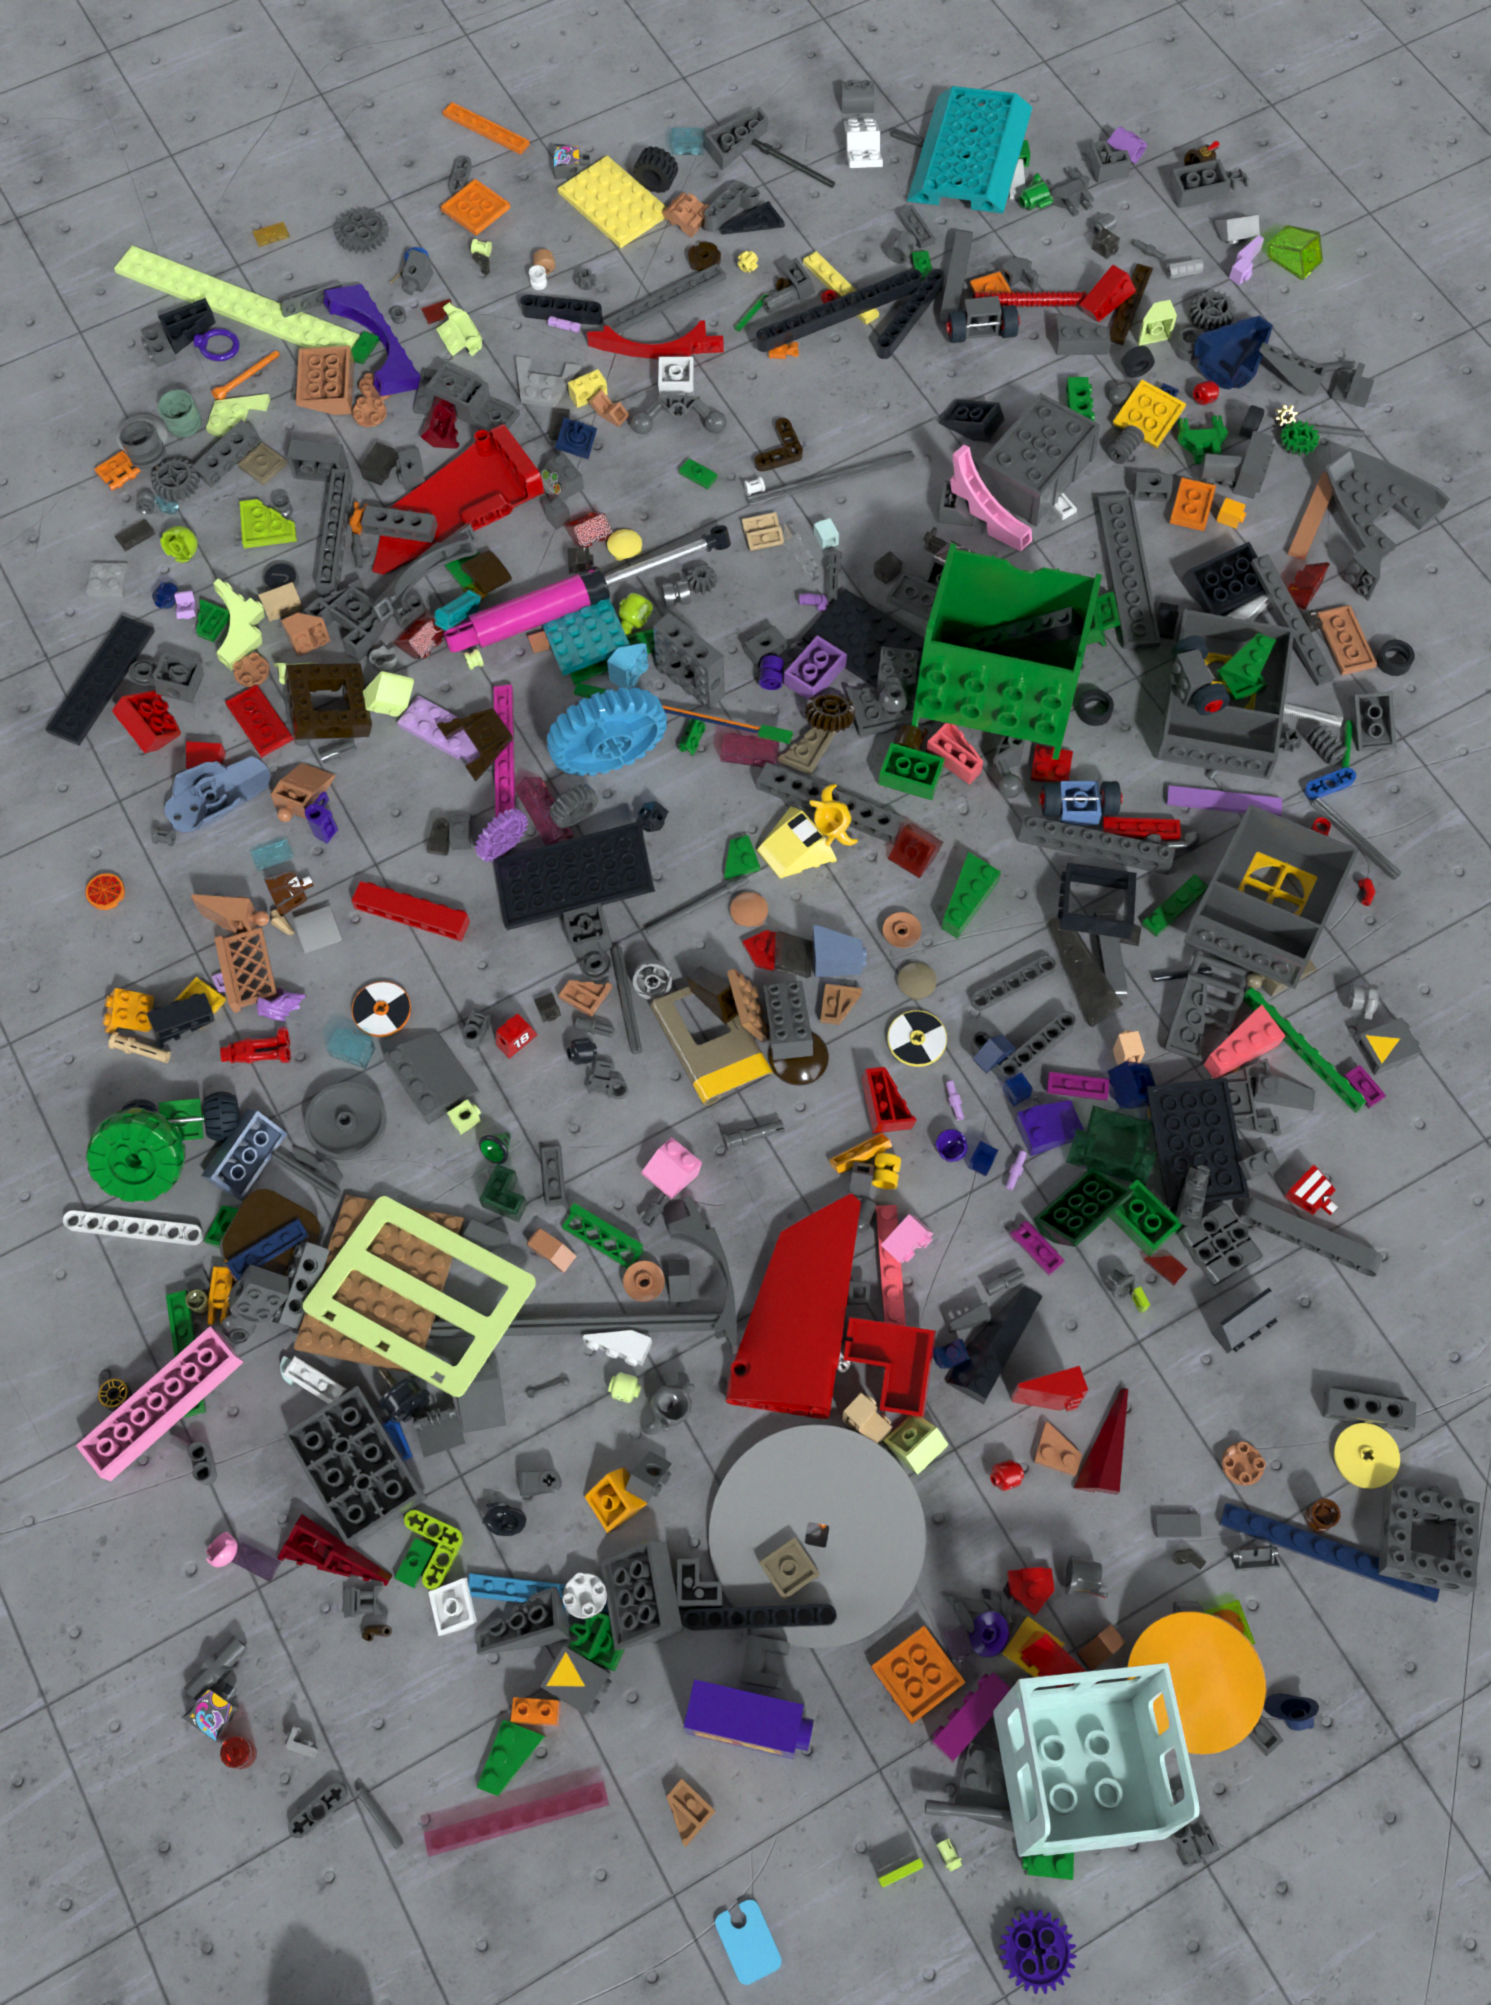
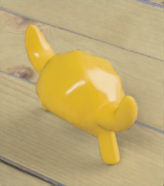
M830 784L822 791L821 802L810 800L809 802L812 807H816L814 813L815 825L824 836H828L825 840L826 846H829L835 838L842 845H854L858 842V839L850 838L845 832L852 820L850 812L845 803L833 800L832 791L837 785Z

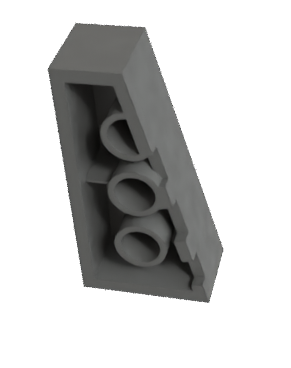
M757 107L705 134V148L721 170L725 169L748 149L754 139L758 140L767 132L768 117L760 107Z

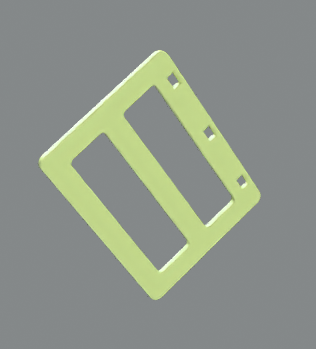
M382 1196L376 1200L305 1299L303 1309L308 1315L453 1397H460L466 1392L535 1288L536 1280L532 1274L393 1199ZM386 1222H390L506 1285L508 1290L489 1317H485L367 1252L368 1246ZM352 1270H356L474 1335L475 1339L458 1365L451 1366L333 1299L334 1294ZM327 1311L336 1315L333 1321L324 1317ZM381 1341L390 1346L387 1352L377 1347ZM435 1372L445 1377L442 1383L432 1378Z

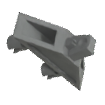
M1199 1165L1198 1169L1189 1167L1176 1213L1180 1224L1197 1230L1200 1229L1210 1172L1209 1168L1204 1165Z

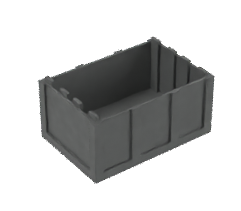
M1040 393L980 463L979 476L988 491L1003 508L1023 517L1030 524L1037 527L1041 518L1051 506L1058 502L1061 494L1072 482L1076 481L1079 473L1095 458L1100 424Z

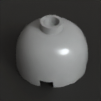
M649 959L643 961L636 967L633 973V986L639 996L645 999L653 1000L658 996L666 995L671 988L672 976L670 970L659 960Z

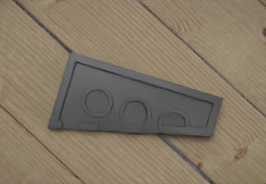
M1188 975L1163 1050L1202 1063L1208 981Z

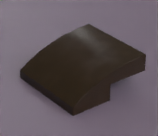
M490 550L461 564V570L473 579V586L484 595L512 580L506 567Z

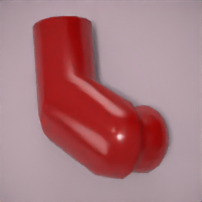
M1361 878L1358 881V886L1365 890L1361 903L1365 906H1370L1376 891L1370 878Z

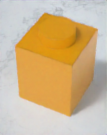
M1225 498L1216 522L1236 529L1239 522L1243 523L1247 514L1244 512L1246 505Z

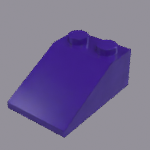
M1071 1100L1034 1106L1017 1112L1015 1123L1030 1156L1087 1137Z

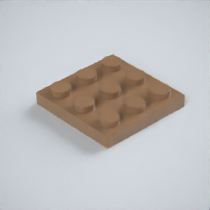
M735 969L727 971L741 1025L761 1042L769 1040L767 1034L769 1032L768 1025L763 1020L764 1009L758 1002L759 992L757 987L751 985V982L746 980L743 974H739Z

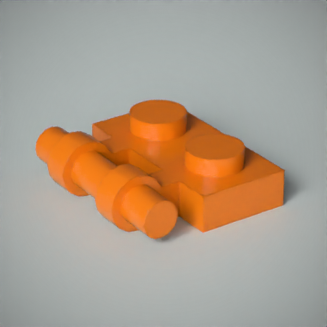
M123 450L94 468L95 473L105 484L111 480L113 481L108 485L111 491L116 488L120 489L125 482L135 479L136 475L141 472L136 467L131 469L134 465H132L128 455ZM123 472L126 473V474L122 475V476L119 477V478L117 477L118 475H120V474L123 473Z

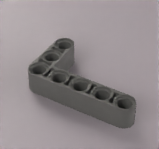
M1069 1011L1060 1013L991 1071L1002 1082H1013L1073 1031L1076 1022L1075 1015ZM1062 1021H1067L1070 1025H1064ZM983 1031L975 1033L971 1044L973 1053L976 1055L983 1047L978 1045L977 1041L986 1043L992 1037ZM1047 1033H1053L1056 1037H1050ZM1033 1045H1039L1042 1049H1035ZM1025 1057L1027 1061L1023 1062L1020 1061L1018 1058ZM1004 1069H1010L1013 1073L1007 1074L1004 1072Z

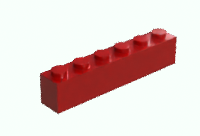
M360 881L351 900L356 910L462 942L470 923L468 914L461 909L454 910L441 903L434 904L425 898L418 899L405 892L398 893L392 888H382L372 882Z

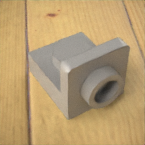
M293 1726L292 1731L289 1730L284 1743L287 1745L285 1749L315 1759L318 1749L312 1747L313 1742L300 1739L298 1743L302 1729Z

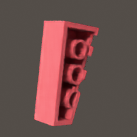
M1261 1005L1210 1054L1204 1066L1214 1079L1221 1078L1279 1046L1285 1034L1263 1005Z

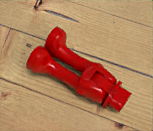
M287 1027L279 1028L277 1035L274 1037L251 1039L248 1037L233 1044L229 1043L228 1046L220 1047L221 1062L230 1061L231 1064L236 1062L252 1064L255 1061L280 1060L281 1063H290L291 1051L289 1046L291 1043ZM279 1047L276 1050L256 1052V1049Z

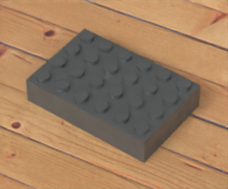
M356 1386L283 1434L342 1539L351 1548L427 1499L365 1391L359 1386Z

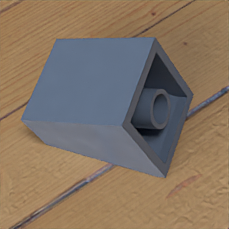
M813 925L812 945L815 977L862 974V968L866 967L867 959L866 947H862V940L819 925Z

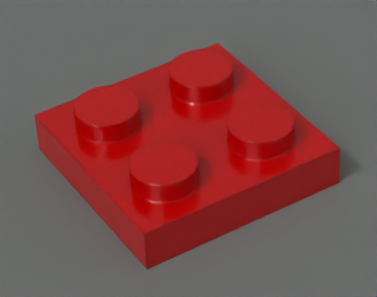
M1036 745L1030 780L1059 783L1061 781H1069L1073 751L1061 749L1059 759L1056 760L1052 759L1053 747Z

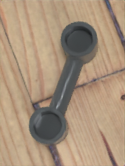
M1190 832L1183 836L1184 841L1162 842L1160 835L1152 834L1146 837V842L1175 849H1190L1200 839L1197 832Z

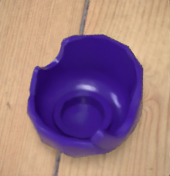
M955 1129L945 1130L939 1134L936 1140L938 1153L943 1160L951 1163L965 1157L968 1144L960 1131Z

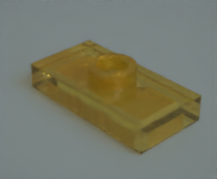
M284 222L253 231L258 247L290 238Z

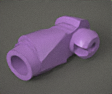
M808 592L799 594L800 605L817 606L818 611H826L828 600L824 594L822 596Z

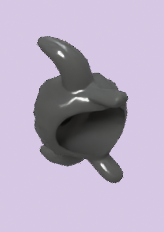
M678 1372L679 1378L675 1385L663 1386L655 1392L650 1404L654 1418L647 1426L642 1428L645 1434L655 1435L661 1430L668 1431L670 1426L679 1425L687 1419L691 1413L692 1405L689 1393L695 1390V1385L690 1384L689 1376L686 1373Z

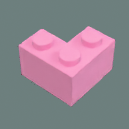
M909 1214L881 1246L898 1262H908L915 1255L913 1251L916 1248L920 1249L922 1246L925 1248L933 1240L931 1236L934 1233L916 1216Z

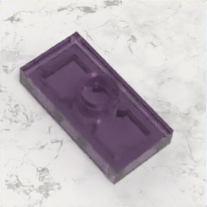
M244 1542L241 1543L234 1559L231 1561L268 1582H271L281 1564L279 1560Z

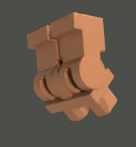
M681 193L672 200V204L662 211L665 220L670 221L671 225H679L681 230L692 238L700 227L703 226L704 212L710 205L707 204L705 206L691 193L687 195L686 193Z

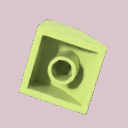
M1171 300L1159 301L1152 305L1143 319L1138 340L1139 346L1171 339L1177 317Z
M381 671L363 690L366 710L398 717L408 707L414 679Z
M909 1415L883 1440L887 1447L916 1474L925 1469L948 1446V1443L937 1427L922 1417Z

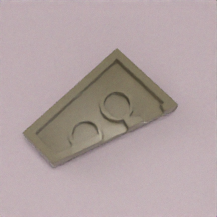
M816 726L804 735L802 740L797 744L794 743L788 752L784 755L781 754L778 757V762L812 775L837 732H824L822 729L817 730Z

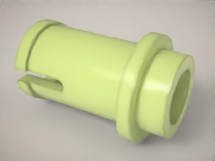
M950 1838L936 1845L946 1863V1869L948 1868L952 1872L962 1866V1858H958Z

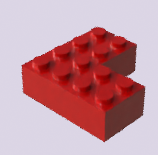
M849 1317L847 1337H853V1342L846 1341L843 1360L885 1367L879 1410L924 1417L936 1331Z

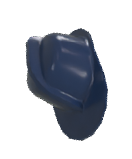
M1282 1693L1266 1697L1263 1707L1266 1713L1277 1719H1282L1285 1725L1294 1731L1312 1729L1314 1727V1716L1319 1711L1318 1703L1311 1698Z

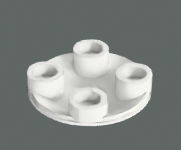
M591 1573L575 1574L568 1581L563 1591V1603L566 1609L577 1618L586 1619L597 1615L603 1609L607 1600L605 1584L598 1576Z

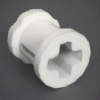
M761 476L753 481H744L747 496L765 491L764 481Z

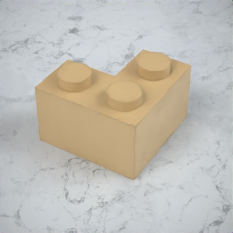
M860 1393L844 1410L842 1421L854 1432L869 1438L879 1445L891 1432V1422L883 1414L880 1416L876 1413V1402L869 1395L864 1396Z

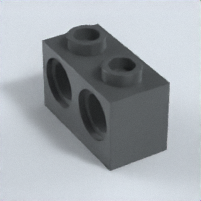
M161 325L141 332L144 338L141 342L145 350L149 349L147 354L151 362L155 361L157 367L176 360L173 349Z

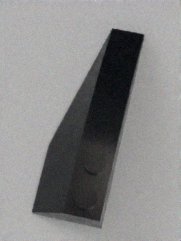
M1024 1286L967 1345L966 1350L970 1359L955 1366L946 1384L984 1405L1043 1296Z

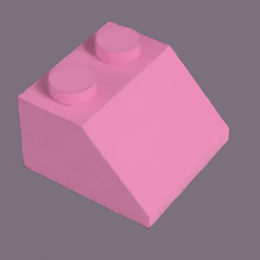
M671 1137L656 1151L641 1174L672 1199L698 1176L702 1162Z

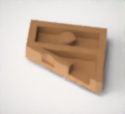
M825 984L820 1023L840 1025L861 997L863 988Z
M681 1779L666 1798L682 1843L687 1847L716 1811Z

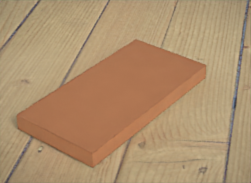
M1351 605L1315 614L1317 623L1341 676L1376 668L1377 662Z

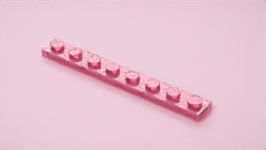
M604 1781L424 1832L428 1857L609 1806Z

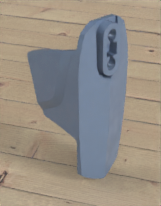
M251 756L228 767L215 761L206 762L181 772L175 776L172 787L173 796L165 803V815L173 828L178 832L188 833L200 830L228 815L268 788L271 782L269 769L260 760ZM195 806L198 810L191 811V808ZM175 816H182L180 820H174Z

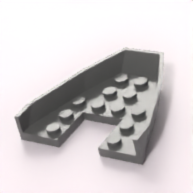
M1348 448L1325 466L1331 491L1344 524L1359 550L1369 545L1381 557V560L1393 552L1397 545L1373 524L1377 519L1394 507L1420 530L1443 512L1450 501V498L1438 487L1387 461L1352 448Z

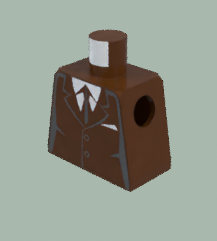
M295 871L264 878L280 916L306 902L307 898L304 890L314 886L310 876L298 880Z

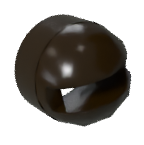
M783 277L779 278L776 282V289L778 291L790 286L789 281Z

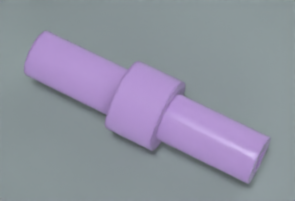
M948 1081L946 1086L950 1096L948 1098L950 1106L954 1109L957 1121L963 1120L964 1114L960 1105L962 1104L960 1095L956 1092L954 1082Z
M1019 1151L1015 1164H1012L1010 1168V1177L1006 1184V1188L1009 1190L1014 1189L1018 1177L1022 1174V1166L1027 1155L1024 1151Z

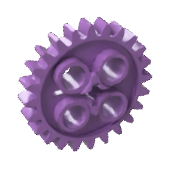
M511 808L510 811L505 810L504 814L500 812L498 818L493 817V822H488L487 828H483V833L478 835L480 839L476 841L478 845L475 846L477 855L483 861L493 862L494 859H499L500 856L504 857L506 852L510 853V849L516 848L515 844L521 842L520 837L525 835L523 832L527 830L526 826L528 825L526 815L517 808L515 810Z

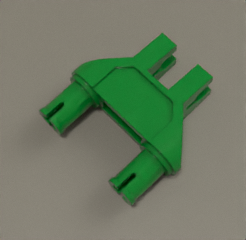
M1217 415L1211 418L1212 429L1191 430L1189 429L1187 418H1184V423L1182 418L1177 420L1179 434L1177 435L1178 442L1183 448L1192 453L1195 464H1200L1204 453L1209 452V454L1221 455L1220 446L1228 435V430L1223 425L1221 415H1218V419Z

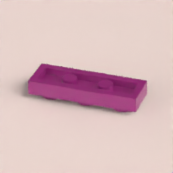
M1049 1072L1047 1093L1105 1101L1108 1099L1109 1079Z

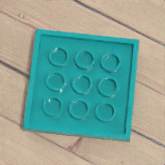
M609 598L600 600L592 606L583 607L576 612L565 614L561 618L542 625L563 676L610 658L617 648L630 646Z

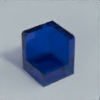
M1022 1072L1005 1081L1003 1092L1013 1107L1028 1099L1033 1090Z
M980 1141L969 1161L968 1168L983 1176H987L999 1150Z

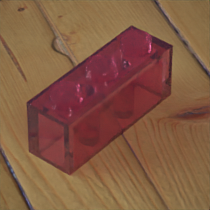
M724 733L721 747V762L764 767L766 762L777 764L780 742L758 738L753 735L743 736L736 733Z

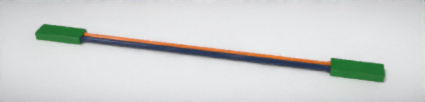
M577 683L574 695L590 699L592 694L597 692L604 694L607 689ZM662 705L665 713L757 733L758 737L790 744L793 737V731L763 724L761 727Z

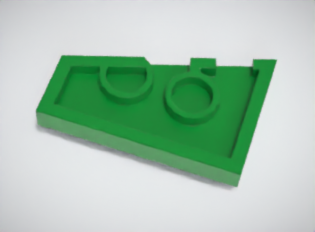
M1258 633L1220 669L1219 673L1255 687L1276 639Z
M503 1720L477 1788L499 1797L546 1736Z

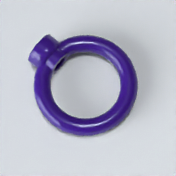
M212 329L203 335L195 334L194 347L199 348L201 354L212 361L229 360L238 353L240 348L238 337L227 329ZM218 335L226 336L232 340L233 347L227 353L213 354L206 349L208 339Z

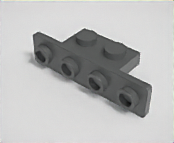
M337 282L323 288L316 286L288 296V300L281 303L282 316L286 318L323 305L325 290L340 288L342 284Z

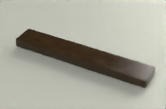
M1137 263L1131 278L1136 292L1120 305L1110 330V342L1124 345L1152 274V267Z

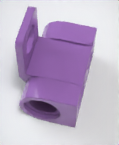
M1121 126L1113 132L1107 141L1117 151L1127 150L1134 164L1140 159L1148 145L1132 131L1128 132Z

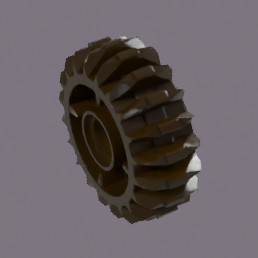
M821 692L820 695L815 694L814 697H810L809 701H807L805 717L812 727L816 726L817 730L822 729L824 732L830 731L832 733V731H836L839 733L840 730L845 731L846 728H850L855 717V707L849 701V698H843V695L839 696L836 693L830 694L828 692L825 694Z

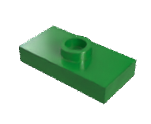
M912 252L911 257L914 269L921 272V281H923L932 270L929 252Z
M365 331L362 333L351 349L354 362L362 365L366 362L380 341L378 336Z
M688 459L679 469L680 475L707 490L718 478V474L691 459Z
M415 1538L394 1579L415 1589L436 1548Z

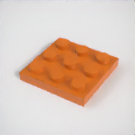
M477 179L471 181L440 206L443 213L475 236L511 208L508 201Z
M925 1626L871 1666L873 1672L911 1725L966 1683Z

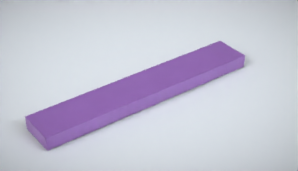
M1170 785L1167 789V805L1245 814L1251 804L1280 817L1282 815V798Z

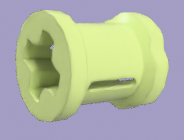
M473 239L471 253L484 254L486 257L490 256L491 242H481L478 239Z

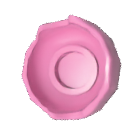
M228 1532L221 1533L208 1547L206 1554L210 1559L206 1558V1560L213 1567L217 1568L229 1564L234 1559L238 1550L236 1539Z

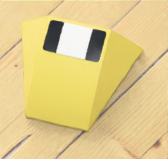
M791 806L757 849L758 854L779 878L800 873L802 870L811 867L817 868L827 862H837L830 845H825L826 837L802 810Z

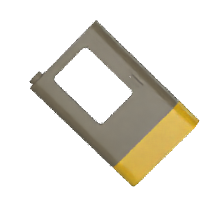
M688 986L664 997L658 996L652 1000L650 1008L704 1106L716 1103L722 1094L766 1075H774L753 1035L741 1025L739 1014L727 1023L730 1033L697 1045L674 1005L675 1001L693 994L690 987Z

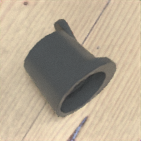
M1071 1555L1066 1567L1065 1594L1071 1595L1073 1591H1082L1107 1598L1108 1593L1098 1592L1102 1581L1101 1563Z

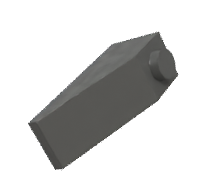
M1259 1074L1253 1085V1097L1256 1102L1311 1111L1314 1109L1315 1091L1281 1077Z

